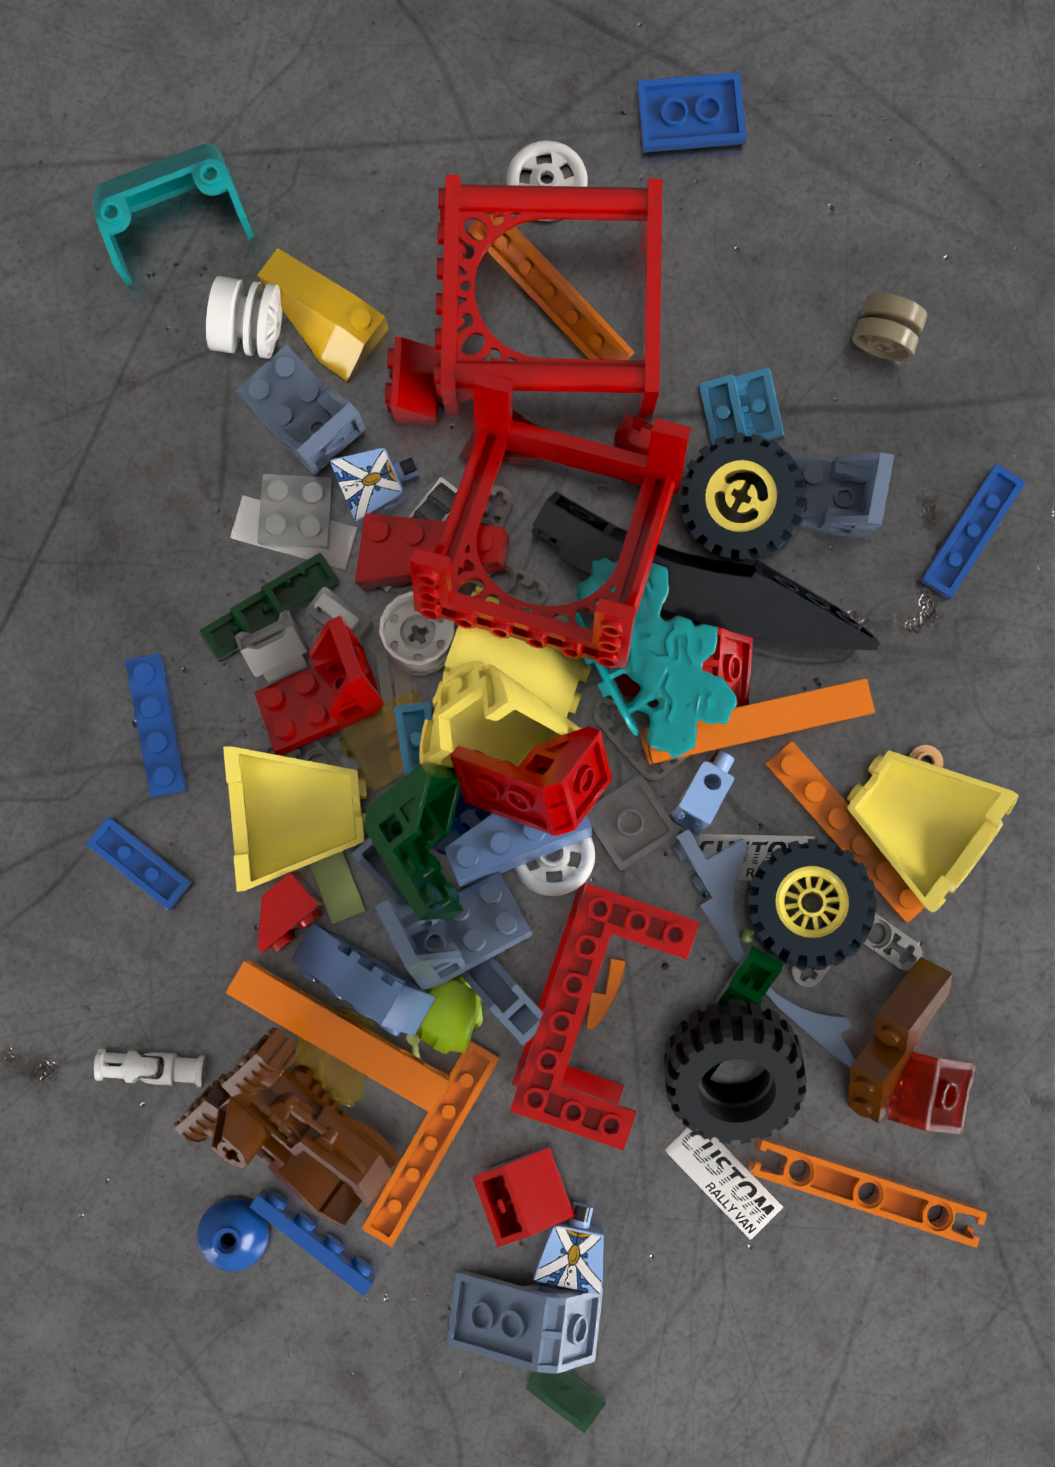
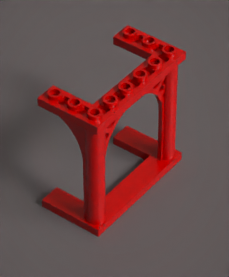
M460 175L445 176V188L439 187L440 223L437 226L438 245H444V258H437L436 267L437 280H443V293H436V315H442V328H435V350L441 351V364H434V386H436L438 404L444 405L445 415H459L460 405L464 401L473 398V382L478 371L512 380L513 391L637 393L638 417L641 419H652L660 388L663 179L648 178L647 188L461 184ZM487 214H493V219L504 217L503 222L498 226L493 225L492 220ZM469 220L479 221L486 228L487 236L482 240L471 238L464 229L465 223ZM535 220L641 221V251H645L643 360L536 358L518 353L502 344L484 324L475 300V278L479 264L488 248L497 238L511 228ZM463 243L474 249V256L471 259H465L462 256H466V249ZM459 268L462 269L466 274L459 275ZM463 283H468L471 287L468 291H463L460 286ZM459 299L465 300L459 305ZM464 315L471 316L473 319L472 326L463 329L458 334V331L463 328L465 319L462 317ZM475 334L483 336L485 343L479 352L473 355H466L462 352V344L468 337ZM491 350H497L500 353L501 359L490 357V361H483L488 357Z
M477 371L473 382L475 441L441 538L434 552L414 548L410 558L414 610L428 619L437 620L442 618L453 621L456 625L465 629H483L501 639L512 637L523 640L534 648L543 649L548 647L559 650L570 658L585 657L595 660L599 665L607 668H626L635 618L673 494L678 495L691 427L655 418L647 456L512 420L513 381ZM506 450L642 486L617 566L609 579L593 594L565 605L543 606L530 604L518 600L501 590L485 572L478 556L477 534ZM464 563L472 565L474 567L473 571L464 572ZM470 581L481 582L484 586L483 590L473 597L459 593L462 585ZM488 597H493L499 600V604L485 600ZM584 610L594 616L593 630L578 625L575 619L577 612ZM556 616L566 617L568 623L555 620L554 618Z
M583 883L577 889L538 1004L539 1009L543 1013L536 1034L525 1043L512 1081V1085L518 1087L510 1112L624 1151L636 1115V1110L618 1104L624 1084L568 1065L611 935L613 934L687 960L700 922L588 883Z

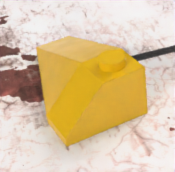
M278 248L257 274L265 287L269 283L278 284L282 310L296 331L309 346L319 363L347 383L350 382L389 329L386 317L353 293Z

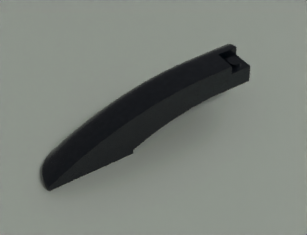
M557 491L544 503L532 525L534 527L531 533L559 548L560 550L556 556L591 575L592 561L594 559L600 560L606 557L612 562L619 560L628 532ZM661 544L657 546L652 563L666 567L668 570L669 592L665 602L662 604V610L702 624L724 628L730 632L789 644L850 650H877L880 645L878 639L867 628L861 627L858 630L860 624L848 613L759 560H756L754 565L681 552Z

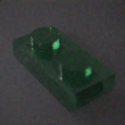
M569 1371L558 1374L535 1372L526 1385V1389L583 1433L587 1431L606 1404L603 1397Z

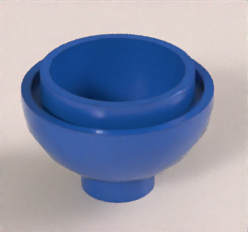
M226 1198L214 1203L203 1214L198 1225L197 1243L202 1256L213 1267L228 1272L244 1270L255 1264L265 1252L269 1242L268 1222L249 1207L252 1202L242 1198ZM225 1233H231L235 1236L236 1243L229 1246L224 1243L223 1236Z

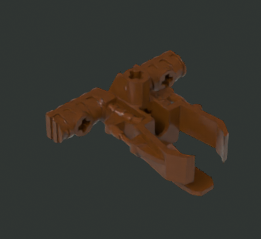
M272 1027L268 1031L270 1035L264 1034L245 1052V1055L238 1059L240 1062L234 1068V1072L230 1071L227 1075L221 1074L218 1077L220 1081L215 1080L212 1083L213 1087L208 1086L191 1102L192 1104L181 1116V1121L177 1120L173 1124L174 1130L190 1142L199 1143L205 1141L208 1137L212 1138L211 1148L228 1163L242 1169L249 1165L256 1154L260 1158H265L270 1163L268 1168L316 1216L336 1226L346 1225L362 1201L366 1209H369L391 1175L390 1168L398 1162L399 1157L395 1149L376 1130L369 1125L352 1119L344 1109L340 1110L338 1108L339 1102L336 1098L332 1100L329 1097L331 1092L328 1088L324 1090L321 1087L323 1082L313 1077L315 1071L311 1067L300 1064L290 1071L287 1069L294 1063L297 1050H295L294 1042L290 1037L288 1038L280 1028Z

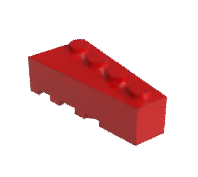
M365 513L355 583L363 591L376 590L378 587L404 586L407 583H412L410 558L414 548L434 552L446 521ZM479 526L477 551L480 562L487 574L505 571L510 537L504 527ZM464 563V572L473 571L474 567L472 565Z

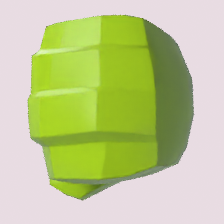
M459 975L438 987L426 989L428 993L436 998L416 1032L420 1040L443 1054H448L450 1051L465 1053L469 1046L473 1029L479 1028L483 1021L481 998L471 989L466 980Z

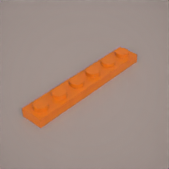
M487 214L492 220L493 225L498 226L503 222L504 217L493 219V214ZM475 220L468 229L476 240H482L487 236L486 228L479 221ZM513 227L503 233L488 248L487 251L589 359L629 360L635 353L517 227Z
M790 741L764 764L830 840L837 844L838 849L843 852L846 849L854 854V860L858 864L861 862L867 868V876L869 880H873L876 892L904 923L910 922L925 908L847 809L849 804L793 741Z
M470 1040L466 1052L460 1054L448 1075L451 1078L432 1113L427 1112L361 1230L393 1247L499 1061L500 1056Z

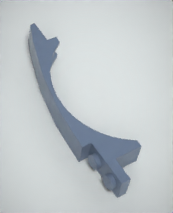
M364 835L363 843L348 848L352 853L351 855L392 899L405 898L368 835ZM494 957L460 974L522 1046L536 1034L543 1012Z
M686 829L674 836L677 844L673 845V848L682 864L690 863L695 872L690 878L700 895L707 893L709 898L698 903V907L732 958L740 964L745 957V953L740 944L734 920V890L740 866L749 847L744 839H739L705 858L689 829ZM771 988L768 989L765 995L773 1005L822 1048L851 1068L855 1059L840 1034L852 1027L846 1016L806 1009L784 999Z

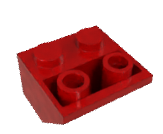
M395 337L394 348H388L387 369L390 370V379H392V383L385 384L387 411L393 414L395 424L437 426L438 399L436 386H434V364H441L440 351L435 350L434 347L403 337Z
M299 872L288 873L262 896L257 946L261 953L271 950L274 953L282 951L296 939L293 934L299 927L302 930L309 928L312 923H315L323 916L320 909L325 906L324 901Z
M550 1146L486 1168L472 1177L497 1247L530 1237L575 1216Z

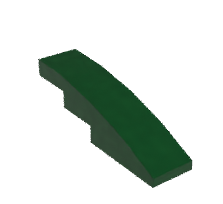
M320 552L262 586L259 592L233 606L229 613L200 629L199 634L219 662L239 650L235 639L236 634L240 632L252 634L276 622L280 613L285 610H289L291 615H294L309 605L323 587H327L330 590L340 581Z
M752 946L714 1003L718 1002L719 1006L729 1005L728 1001H740V1005H748V1002L761 1005L763 996L781 973L783 963ZM721 1063L710 1068L704 1075L710 1079Z

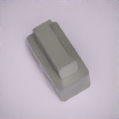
M323 587L306 609L307 613L323 626H325L328 620L341 615L361 643L374 627L368 617L327 587Z
M289 610L281 612L276 622L252 634L240 632L235 635L239 651L253 675L257 677L263 674L269 685L310 668L304 656L308 652V647Z

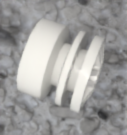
M217 276L212 284L207 306L206 340L208 348L213 351L234 353L242 339L244 352L247 356H253L257 349L260 358H271L280 334L282 322L281 294L278 284L269 283L263 291L261 282L255 281L252 283L247 296H245L242 279Z
M413 591L397 596L386 606L380 618L379 634L388 659L398 670L412 676H427L440 671L444 667L456 633L454 622L442 618L437 620L428 619L415 611ZM419 632L421 635H425L426 642L420 644L417 640L414 641L413 634Z

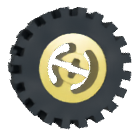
M744 433L733 434V438L726 439L722 436L715 439L716 444L711 447L705 445L699 450L701 455L696 461L691 459L687 465L689 469L687 477L682 476L680 486L683 488V493L679 495V505L683 508L684 514L681 516L684 524L691 530L690 534L704 548L723 558H729L734 561H756L763 559L762 557L766 555H773L779 552L780 547L785 543L789 544L794 538L793 534L797 528L800 529L804 521L802 517L804 510L806 511L807 489L801 471L794 459L773 440L771 442L765 440L760 435L753 434L751 437L745 436ZM747 472L755 474L764 480L767 486L768 498L766 501H760L758 490L751 484L747 493L751 501L749 504L742 502L737 512L741 515H747L758 511L757 518L746 523H735L727 520L719 509L718 497L721 494H725L727 505L732 510H735L738 504V500L734 497L736 492L743 493L748 486L745 480H737L728 484V479L737 473Z

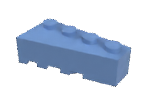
M493 813L444 849L460 890L498 871L502 874L534 861L541 856H546L561 850L563 847H568L592 837V826L586 815L575 831L553 836Z
M312 923L291 960L302 968L301 975L315 983L322 982L327 986L326 991L340 1000H347L353 1005L352 1008L373 1019L380 1024L381 1028L395 1036H399L400 1032L414 1036L436 998L333 931Z

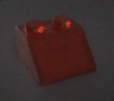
M913 1050L889 1103L888 1120L924 1131L963 1134L976 1064Z

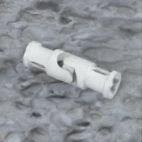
M99 1048L95 1056L94 1079L96 1081H102L103 1078L124 1079L126 1083H135L141 1080L147 1084L173 1086L175 1082L194 1083L199 1088H203L206 1081V1055H200L199 1058L177 1057L176 1053L149 1052L144 1054L146 1057H143L135 1050H129L126 1054L107 1052L105 1048ZM160 1058H163V1059H164V1070H163L162 1076L158 1079L159 1075H160L161 1072H162V1065H161V1063H160ZM113 1064V1065H122V1066L117 1067V1066H109V1065Z

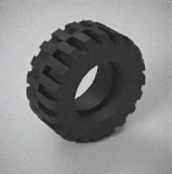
M728 1001L729 1005L719 1006L717 1002L707 1005L708 1010L701 1012L698 1009L691 1013L689 1021H681L674 1029L675 1035L673 1034L669 1037L666 1045L667 1053L664 1054L667 1098L671 1103V1109L675 1116L683 1120V1125L693 1132L699 1130V1135L706 1139L712 1140L715 1137L719 1138L720 1143L731 1144V1140H741V1144L751 1143V1139L760 1137L762 1140L771 1136L772 1130L777 1129L780 1131L789 1123L788 1117L793 1119L801 1108L800 1103L805 1100L807 1091L805 1083L807 1078L801 1044L798 1036L793 1032V1027L787 1020H780L779 1014L769 1008L763 1011L761 1010V1005L748 1002V1005H740V1001ZM734 1059L752 1061L765 1068L753 1080L735 1085L721 1084L704 1075L713 1066Z

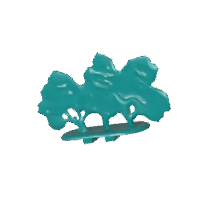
M603 557L600 560L594 559L592 561L591 576L578 585L576 591L578 601L593 594L609 579L617 566L618 560L612 562L610 559ZM652 563L635 618L626 668L616 667L609 669L599 665L595 660L583 658L588 666L598 669L603 682L597 685L603 697L614 700L631 732L636 737L639 734V727L633 712L638 710L648 714L651 722L647 736L649 747L658 751H668L670 757L675 759L695 747L698 721L702 720L706 724H726L730 719L731 711L736 707L737 698L723 677L714 676L702 670L703 662L715 653L718 627L706 624L694 626L691 620L681 616L665 621L659 615L662 604L665 602L669 592L668 570L666 567ZM577 612L575 619L578 625L588 628ZM623 673L629 675L641 688V691L631 703H627L615 680V677ZM657 699L659 706L650 708L647 703Z

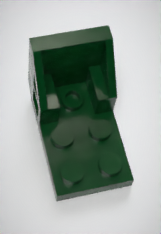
M420 764L368 806L366 811L364 829L418 920L454 919L464 911L458 901V892L450 883H447L442 875L438 859L428 852V850L449 835L461 788L455 769L450 767ZM420 823H422L425 828L424 834L422 836H420L423 833L419 827Z

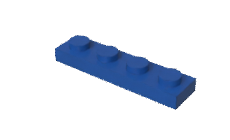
M996 463L925 571L920 582L950 600L1026 481Z
M157 653L125 660L150 797L155 798L187 791V785L162 654Z
M263 1189L249 1207L364 1296L373 1285L376 1277L371 1273L373 1271L372 1267L360 1257L351 1258L343 1251L344 1245L332 1235L328 1234L325 1237L314 1229L316 1227L315 1222L301 1212L296 1215L287 1208L288 1202L279 1193L273 1190L268 1193Z

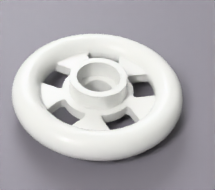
M543 140L523 147L513 157L507 169L506 185L587 187L588 176L583 161L573 149L560 142ZM551 155L552 163L537 165L536 157ZM568 164L574 176L564 179L559 167ZM522 170L532 171L529 184L519 182ZM550 175L553 181L545 184L541 181V177ZM538 220V221H556V220Z
M590 837L568 847H563L561 850H558L560 856L556 861H550L546 856L536 859L539 868L530 871L526 864L513 870L525 887L540 895L561 896L578 889L592 872L595 862L593 840ZM571 852L581 854L578 868L568 866ZM546 872H562V881H546Z

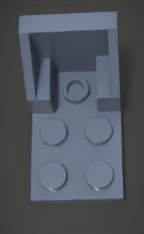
M287 344L235 390L314 476L366 430L359 411L331 387L328 389Z
M883 452L837 455L833 461L789 453L800 469L807 489L806 511L804 510L802 517L804 521L800 528L850 538H869L882 525L894 454ZM758 476L756 489L760 494V501H766L768 498L767 486L764 480ZM758 511L752 512L750 518H757Z
M499 871L458 893V901L464 911L454 919L418 920L406 898L387 899L375 906L406 970L422 990L438 987L533 935Z
M465 1270L455 1272L447 1345L540 1373L558 1374L595 1362L603 1289L601 1295L547 1283L519 1286Z

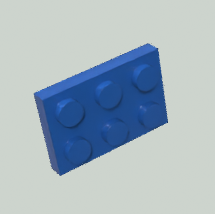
M740 72L637 81L643 153L745 144L747 137Z

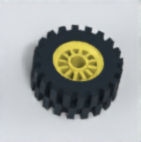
M808 839V843L799 844L797 840L788 843V848L781 850L779 847L771 853V858L767 862L763 860L758 867L756 877L753 876L750 884L751 890L750 895H748L749 914L757 939H760L763 947L769 954L772 953L778 957V961L786 965L787 963L795 965L797 969L816 968V970H824L827 966H837L844 963L845 959L859 951L862 944L868 938L875 920L877 898L874 896L875 886L873 880H869L867 876V868L862 862L858 864L854 860L852 852L847 849L843 852L837 849L836 843L830 841L827 842V845L818 844V839ZM810 878L818 879L815 888H812ZM804 879L807 888L805 890L798 883L799 881ZM823 881L830 885L824 891L820 890ZM793 886L800 895L789 892L790 888ZM833 891L837 894V897L826 898ZM814 895L820 898L823 904L822 908L816 913L805 911L801 902L806 896ZM785 898L796 901L797 903L785 905ZM839 903V910L831 908L827 905ZM798 910V912H796V913H795L793 916H791L790 918H789V916H788V914H787V912H786V911ZM824 913L833 915L836 918L831 922ZM800 917H804L801 927L794 923ZM819 918L823 921L826 927L819 929ZM809 920H812L814 930L806 929Z

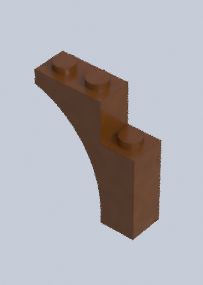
M920 957L877 1012L874 1036L851 1065L848 1106L859 1116L870 1118L877 1123L885 1116L894 1089L911 1053L926 1027L950 994L953 973Z

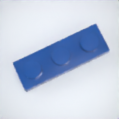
M107 817L85 844L167 910L173 908L193 883L112 817Z

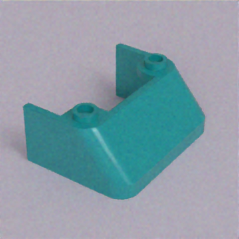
M211 144L193 147L105 181L95 188L92 196L95 219L114 269L126 286L132 285L133 282L114 235L124 231L129 226L131 213L198 188L205 195L215 196L228 191L248 240L255 237L225 160L217 147Z

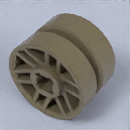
M872 293L866 298L861 312L862 319L857 323L852 340L856 346L869 354L892 361H909L915 354L919 342L918 336L922 334L928 314L923 307L907 298L889 293Z

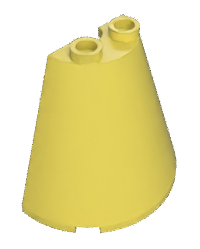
M477 585L476 592L473 591L471 597L479 594L484 587ZM488 597L485 600L499 604V600L493 597ZM458 626L444 665L443 680L439 682L437 690L444 680L461 665L472 661H481L497 667L567 718L568 712L575 714L582 694L576 692L579 681L587 682L591 667L586 664L583 657L570 658L559 650L548 647L543 649L534 648L523 640L512 637L501 639L483 629H465ZM433 704L432 713H434L437 704Z
M472 661L455 669L437 690L432 700L434 704H437L432 719H425L422 728L419 753L420 764L454 768L450 754L459 745L470 750H479L487 756L501 761L507 760L519 766L534 746L582 728L578 727L497 667L481 661ZM541 771L538 774L544 775L546 771Z
M223 747L226 782L229 789L237 892L248 890L364 842V835L368 834L364 829L366 813L361 814L360 800L367 799L365 778H358L357 770L238 747Z
M888 750L884 757L879 754L870 765L868 772L872 776L864 786L858 783L850 792L847 798L850 804L847 809L925 908L934 913L945 903L946 899L944 897L948 892L952 894L955 892L985 853L1004 825L1002 818L1005 814L1009 815L1013 810L1018 794L1012 790Z

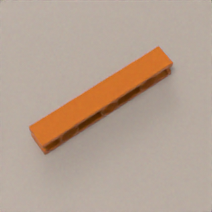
M866 678L738 707L731 711L730 719L726 724H706L700 720L697 722L695 747L677 758L873 714L875 709L868 680ZM649 728L640 730L647 765L674 759L670 757L668 751H658L649 747L647 740Z
M250 959L243 961L225 992L429 1113H432L451 1077Z
M757 1137L754 1149L766 1152V1149L781 1154L782 1157L778 1169L763 1167L761 1162L750 1159L747 1169L753 1176L975 1248L978 1246L980 1238L973 1233V1228L966 1226L965 1231L962 1232L952 1228V1225L955 1221V1214L963 1213L972 1215L977 1219L976 1224L983 1226L987 1212L979 1206L770 1138L761 1140L760 1137ZM794 1161H805L806 1170L801 1176L793 1177L789 1174V1167ZM867 1182L873 1183V1194L869 1198L860 1199L858 1196L860 1186ZM934 1205H941L942 1214L940 1218L935 1221H928L927 1214L929 1209Z

